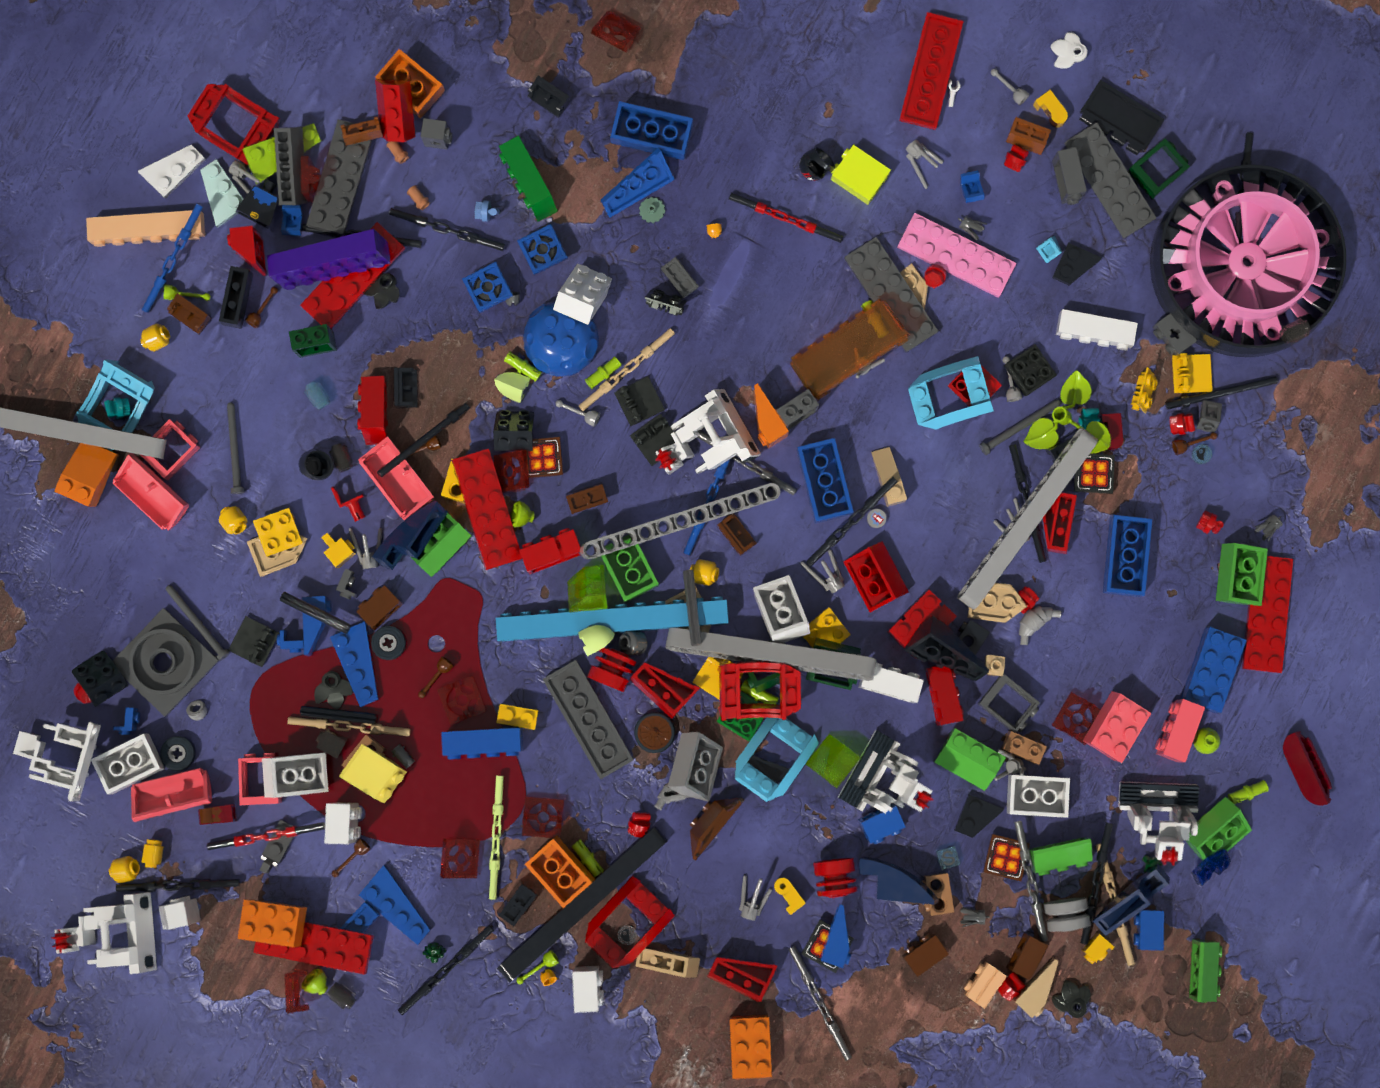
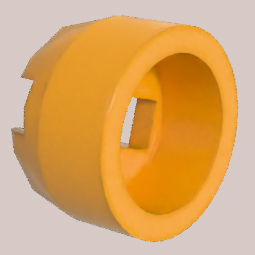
M721 224L706 225L707 233L710 237L717 238L722 232Z
M545 969V973L542 971L540 974L543 986H549L557 980L555 973L551 969Z

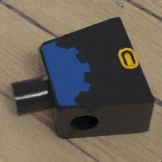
M265 180L262 188L254 185L235 212L268 229L278 201V197L272 194L276 184Z

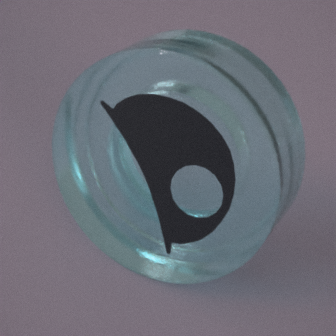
M1198 445L1192 451V458L1198 464H1205L1211 460L1212 451L1207 445Z

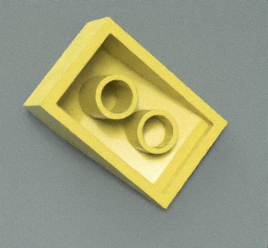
M361 744L339 776L385 804L397 785L403 780L407 771L393 760Z

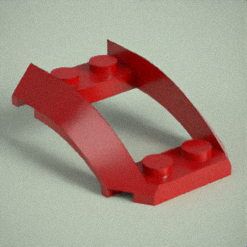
M207 84L187 115L197 134L247 165L248 163L242 149L268 140L273 134L274 128L279 127L280 122L279 117L274 116L250 101L227 84ZM224 97L257 118L239 148L206 128L207 123Z
M740 662L719 665L717 671L719 672L720 706H718L722 721L730 718H781L786 720L787 716L801 709V672L785 663ZM740 673H780V704H740Z
M633 876L588 923L585 943L612 968L631 964L674 917L671 909H668L640 883V880ZM625 898L654 924L628 953L599 927Z

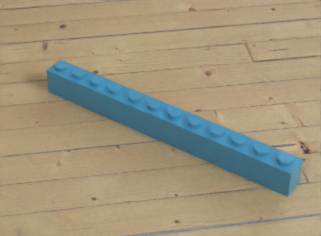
M711 597V601L696 598L699 626L729 624L727 600H723V597ZM673 600V604L657 601L652 606H646V603H635V607L619 604L615 605L614 609H608V606H596V610L581 607L577 608L576 612H569V609H558V613L542 610L537 615H531V612H520V616L504 613L500 614L499 618H496L497 641L579 636V631L594 625L605 626L614 633L689 627L687 604L684 603V600Z

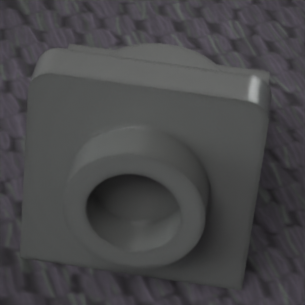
M1203 400L1197 429L1205 432H1216L1221 419V403Z
M345 569L336 590L341 592L340 596L350 600L351 597L357 598V594L348 591L349 587L352 588L356 577H354L355 573L353 571Z

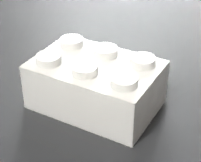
M577 264L559 290L553 310L588 325L606 298L612 278L589 269L585 265Z
M790 575L753 587L756 602L772 642L782 644L810 634L808 620Z
M876 663L874 679L872 681L860 680L858 688L910 703H918L924 681L919 679L920 675L909 672L907 675L901 674L900 669L890 667L887 670L882 668L883 665Z
M142 734L91 759L107 795L115 794L165 769L149 734Z
M326 753L262 758L265 798L328 792Z
M1008 775L1007 814L1068 818L1070 778Z
M335 802L326 804L325 844H351L357 842V838L361 836V827H358V819H361L362 808L359 807V803Z
M599 966L575 967L573 971L574 1013L599 1011L600 1006H603L604 990H600L603 982V970H599Z

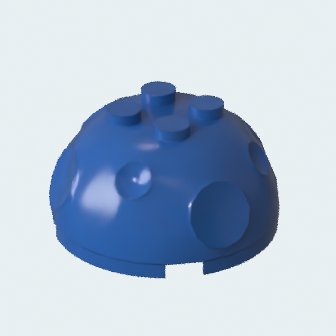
M555 302L543 304L531 313L524 329L523 343L527 357L538 370L551 376L565 377L579 373V371L591 363L598 349L599 336L595 321L592 319L587 325L553 310Z

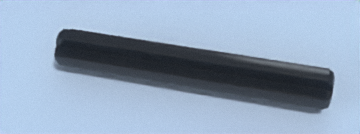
M287 592L282 593L280 597L281 602L345 634L350 631L351 625Z
M301 706L300 715L307 717L375 724L377 720V715L373 713Z

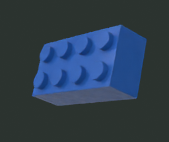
M619 101L610 136L611 143L650 153L659 148L663 156L685 160L693 127V118Z
M835 438L797 447V454L815 524L852 515L853 508Z
M1121 515L1110 517L1103 593L1134 597L1145 596L1152 519Z
M1212 627L1205 628L1180 699L1203 706L1208 711L1222 713L1246 640Z
M522 728L441 732L442 756H447L448 759H461V755H467V758H481L480 754H486L487 757H500V753L506 752V756H518L519 752L524 751Z

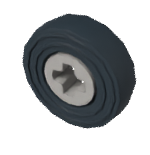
M384 626L379 628L372 636L371 646L373 652L379 658L393 660L404 652L406 640L404 634L398 628ZM386 638L393 640L394 643L391 644V648L384 646L383 643L386 642Z
M182 736L167 739L160 750V758L163 764L175 771L188 768L194 762L196 755L193 743ZM177 748L182 752V756H179L178 759H176V755H173Z

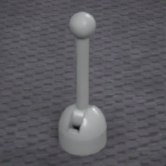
M997 69L991 70L992 76H996L1014 92L1013 99L1019 106L1027 100L1030 94L1026 90H1016L998 73Z
M1004 356L1002 361L1007 364L1010 362V358ZM1007 371L1010 388L1006 392L1007 402L1021 400V391L1014 387L1012 377Z
M562 400L556 401L557 407H564L584 416L587 424L595 427L600 418L599 412L591 410L585 413L564 404Z

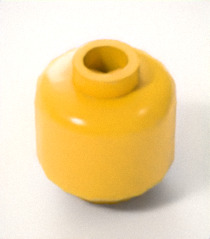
M153 324L142 331L140 341L145 349L148 348L150 351L155 352L168 345L170 333L164 325Z
M227 506L221 510L218 521L228 534L237 535L246 529L247 518L239 507Z
M699 559L695 565L692 564L690 570L694 572L696 584L711 586L714 582H717L719 568L715 562Z
M131 856L114 859L109 868L110 877L117 883L133 881L140 872L138 861Z

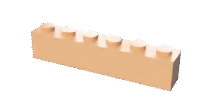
M193 210L86 218L87 240L96 247L105 246V243L124 245V242L142 244L143 241L148 240L153 243L162 242V239L176 241ZM202 211L191 230L192 233L189 240H198L200 237L205 236V222Z

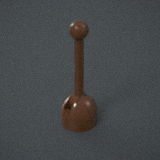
M277 287L271 288L270 294L257 313L252 312L247 315L245 321L256 329L259 327L262 321L260 314L272 296L278 292Z
M1212 432L1209 436L1190 442L1177 439L1172 441V449L1175 455H1180L1187 451L1188 446L1209 439L1215 440L1218 435Z
M437 435L413 454L426 448L432 451L442 448Z
M442 656L437 663V673L423 691H419L418 696L424 698L427 690L441 673H448L454 665Z
M360 838L354 845L355 852L337 870L332 871V876L338 877L339 872L356 855L368 853L371 850L369 844Z

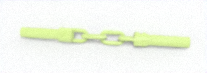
M496 775L495 803L493 804L492 812L494 823L492 826L493 839L489 863V899L493 900L497 899L498 870H500L501 815H503L504 806L502 805L504 776ZM495 826H499L498 835H495ZM494 853L497 854V859H493Z

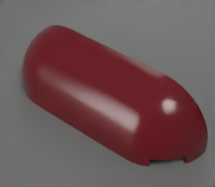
M1300 731L1288 735L1283 743V752L1303 796L1315 805L1329 804L1331 801L1329 790L1332 789V785L1309 737L1305 738L1301 735Z

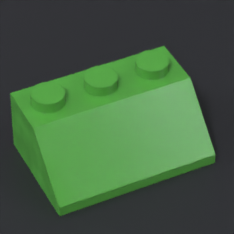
M447 513L418 559H412L428 575L433 577L453 557L458 549L467 542L471 535Z
M1238 543L1222 544L1216 601L1262 606L1267 548Z
M953 728L934 762L985 791L997 775L1006 757Z
M1225 797L1197 821V835L1192 836L1190 833L1189 840H1186V842L1209 868L1250 833L1252 829L1241 810Z
M1082 837L1030 849L1033 863L1032 872L1042 876L1050 874L1049 870L1057 869L1060 872L1069 870L1068 866L1076 865V868L1087 866V862L1092 861L1091 839Z
M1192 939L1189 998L1196 1002H1217V997L1220 996V985H1218V977L1221 976L1219 957H1222L1220 942Z

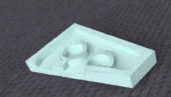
M214 160L200 171L215 225L218 228L238 214L235 211L243 201V198L218 161Z

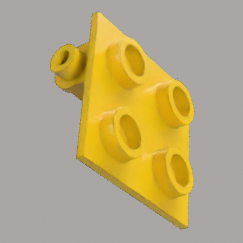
M1181 353L1178 356L1172 355L1174 393L1212 391L1210 354L1187 355V353Z
M1148 367L1146 372H1142L1138 377V386L1135 389L1140 390V392L1134 391L1135 395H1133L1131 409L1139 411L1140 408L1145 414L1147 409L1151 408L1153 400L1151 395L1153 390H1156L1158 383L1156 376Z
M290 508L253 521L266 557L303 544Z
M828 607L809 623L810 634L802 637L813 648L816 638L842 643L851 634L830 607Z
M708 657L692 683L720 700L719 672L717 669L721 664H730L732 662L727 659Z

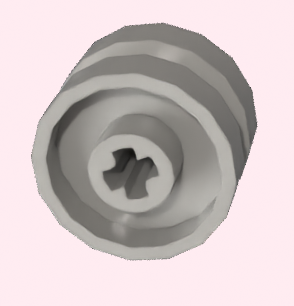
M1070 898L1044 903L1045 914L1049 916L1058 915L1046 921L1048 931L1066 932L1091 926L1089 915L1077 914L1088 908L1087 898Z

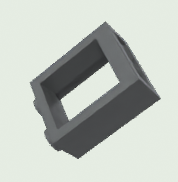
M1077 147L1057 151L1052 163L1062 204L1068 203V205L1077 204L1087 191Z
M808 389L777 409L776 412L787 429L790 430L816 413L819 404Z
M1003 673V676L998 677L977 704L1007 729L1016 733L1017 731L1021 732L1026 727L1027 723L1025 721L1029 716L1033 717L1038 712L1039 708L1037 706L1040 702ZM1005 684L1030 703L1014 725L988 706Z

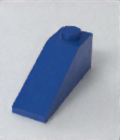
M302 597L303 601L327 613L332 612L331 600L328 601V597ZM303 613L304 655L312 656L326 624Z
M839 903L820 960L843 968L844 964L848 965L851 954L848 953L849 942L844 905Z

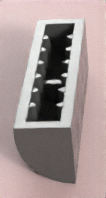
M302 127L274 128L279 205L307 203Z

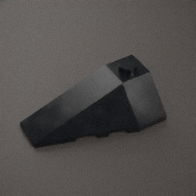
M934 616L920 624L905 647V651L923 662L927 660L937 663L936 666L939 668L948 667L953 669L955 674L974 681L989 673V669L949 626Z

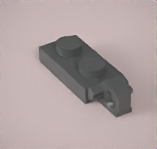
M281 819L276 829L284 831L286 827H292L293 825ZM276 832L272 834L271 838L277 837ZM284 835L277 840L268 842L262 853L261 859L264 862L260 871L267 874L272 865L277 867L281 863L294 836L288 838Z

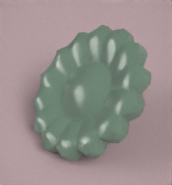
M646 198L644 202H641L639 214L648 223L659 222L665 213V206L658 198Z

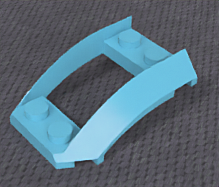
M979 356L921 374L908 388L916 420L920 426L937 430L953 423L994 412ZM962 371L972 406L936 417L927 382Z
M105 359L92 389L79 411L75 414L78 416V423L112 429L91 416L109 384L138 400L131 416L122 429L124 432L132 433L140 421L155 389L153 382H147L118 365L119 361Z
M766 718L735 761V780L766 802L783 796L819 743L815 734L813 736L809 735L787 718L786 720ZM769 731L800 753L779 785L747 763Z

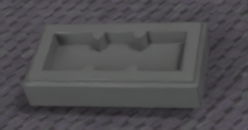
M676 257L661 267V271L683 299L699 288Z

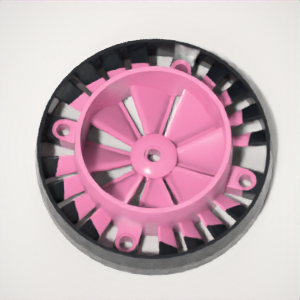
M1241 165L1225 168L1201 178L1186 188L1173 201L1161 218L1154 234L1150 253L1151 280L1159 304L1165 314L1169 315L1171 313L1174 319L1196 338L1197 341L1195 343L1213 352L1234 357H1259L1274 354L1291 347L1312 333L1322 323L1337 300L1346 271L1345 239L1339 221L1327 201L1316 189L1299 177L1281 169L1262 165ZM1243 174L1244 193L1236 195L1229 175ZM1260 176L1265 177L1263 192H1259ZM1207 182L1215 204L1213 208H1210L1195 189L1196 187ZM1281 183H1284L1287 186L1282 195L1279 196L1277 195ZM1218 188L1225 189L1226 195L1220 194ZM1301 194L1305 199L1296 206L1294 202ZM1181 201L1195 212L1201 220L1180 206ZM1234 206H1241L1244 242L1241 244L1228 211ZM1316 209L1327 226L1315 230L1307 216ZM1271 214L1277 215L1279 219L1259 246L1256 245ZM1172 221L1191 232H1185L1168 224ZM1205 227L1231 250L1229 254L1201 240ZM1317 236L1322 239L1321 244L1318 242ZM1164 242L1184 246V249L1163 246ZM1334 245L1335 256L1320 257L1321 249ZM1295 248H1302V250L1266 258L1267 256H1271ZM1243 258L1250 261V266L1244 265ZM1182 263L1183 272L1166 277L1164 264ZM1226 265V269L1207 275L1204 274L1202 267ZM1317 269L1336 270V277L1333 279L1316 275ZM1236 280L1227 299H1224V295L1232 285L1233 281ZM1176 281L1179 286L1178 289L1172 288L1170 282ZM1314 284L1331 291L1330 300L1328 301L1309 291L1310 285ZM1189 291L1195 301L1182 310L1174 295ZM1301 298H1304L1322 312L1317 320L1297 303ZM1290 308L1306 330L1286 340L1278 316ZM1205 310L1208 315L1198 326L1193 321ZM1218 320H1221L1225 323L1219 337L1212 335V332ZM1236 325H1243L1240 344L1232 342ZM1253 325H1256L1263 345H1254ZM1268 330H1272L1275 333L1274 338L1268 336Z

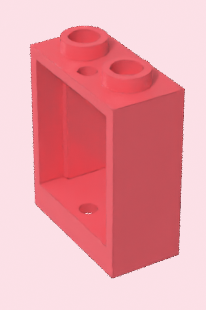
M170 419L152 437L164 439L174 429L191 447L169 469L157 458L141 455L166 480H169L200 449L197 445L199 441L191 433L187 435L183 431L185 427L180 422L176 421L174 423Z
M263 753V757H256V754H244V758H238L240 805L282 803V797L265 798V796L248 795L247 763L262 762V758L275 757V753Z

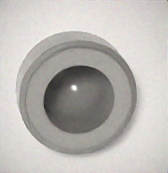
M197 700L188 705L186 712L191 719L198 721L206 716L207 708L203 701ZM195 706H201L198 711L192 712Z

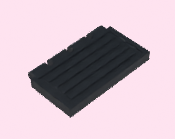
M1101 79L1079 112L1082 114L1079 119L1088 126H1091L1093 122H1097L1106 137L1109 132H1112L1113 134L1110 139L1122 147L1125 142H1128L1129 144L1126 149L1135 155H1138L1140 150L1142 152L1145 151L1164 121V118Z

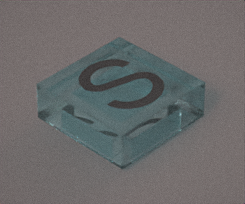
M955 846L936 851L941 870L960 865Z

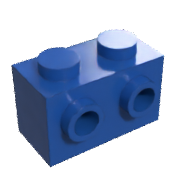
M893 803L890 804V807L893 808L891 812L887 811L884 813L877 810L858 819L870 844H878L884 840V837L890 834L891 836L897 835L902 832L901 829L906 827L897 806Z
M1142 910L1134 916V925H1137V933H1134L1133 937L1134 945L1139 950L1164 951V911Z

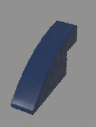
M433 501L419 509L403 521L383 541L372 557L381 566L390 570L394 569L402 555L418 559L448 511L437 501Z
M860 858L859 874L878 876L877 899L932 905L938 903L939 899L932 890L907 870L880 859Z
M1157 863L1116 896L1093 919V922L1105 936L1151 905L1153 895L1169 884L1170 877Z

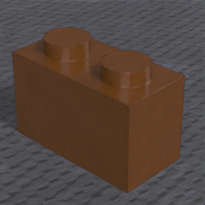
M385 585L378 587L372 593L373 596L368 601L364 600L356 611L373 630L380 627L403 605Z
M926 934L920 939V944L917 946L911 945L904 950L905 954L902 957L917 977L949 955L935 934Z

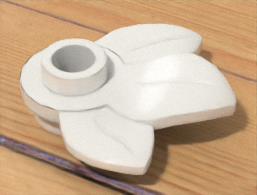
M1067 32L1065 40H1057L1050 45L1052 51L1058 55L1054 64L1057 68H1070L1075 62H1081L1087 56L1086 47L1080 43V38L1074 33ZM1076 50H1081L1080 54L1078 55L1074 54V52Z

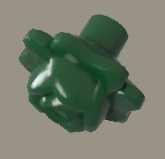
M1145 855L1142 859L1145 863L1144 873L1157 863L1160 867L1163 866L1156 856L1150 858L1148 855Z
M434 942L425 946L422 954L427 959H431L432 963H437L438 958L444 957L446 949L443 948V945Z

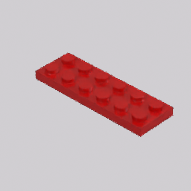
M927 12L899 121L936 130L963 21Z
M378 222L371 229L376 230L388 242L391 263L381 268L373 267L365 272H353L345 277L337 276L328 281H322L300 304L320 325L327 324L332 329L406 249Z
M485 449L452 459L451 461L485 570L522 559L490 450Z
M1267 556L1262 606L1248 605L1245 633L1246 643L1244 646L1242 669L1282 673L1293 559Z
M305 922L301 947L255 942L253 953L365 975L368 970L374 935Z

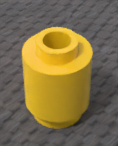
M147 839L146 844H144L141 862L145 863V867L157 868V865H161L164 848L161 840Z

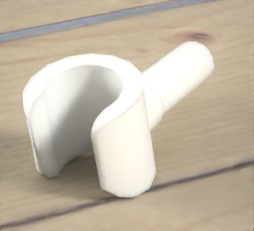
M951 79L948 81L950 89L949 107H953L956 91L960 89L958 80L956 87H951Z

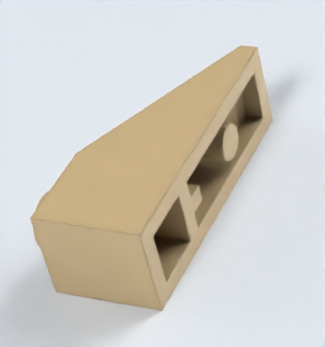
M890 447L871 452L881 487L892 477L898 481L884 495L886 506L889 507L906 502L907 497Z
M645 948L637 957L636 967L685 978H697L700 958Z
M1052 958L1021 990V993L1012 999L1031 1018L1034 1016L1038 1017L1044 1011L1043 1006L1046 1004L1058 965V961L1055 958Z

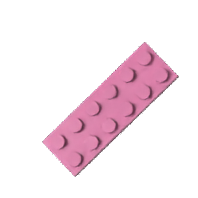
M914 213L897 248L931 265L942 266L947 273L998 298L1016 265L1015 262Z

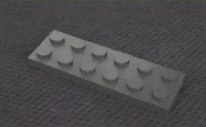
M338 119L309 214L307 227L344 236L372 140L346 146L340 125L344 124L347 126L355 123Z
M1097 122L1064 142L1067 149L1077 147L1082 173L1123 239L1157 219Z
M877 237L844 257L906 353L939 332Z
M576 660L543 678L545 685L600 780L634 760Z

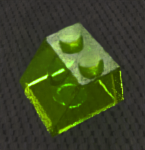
M604 565L585 566L567 581L569 613L608 609Z
M828 734L806 762V765L833 787L838 788L861 757Z

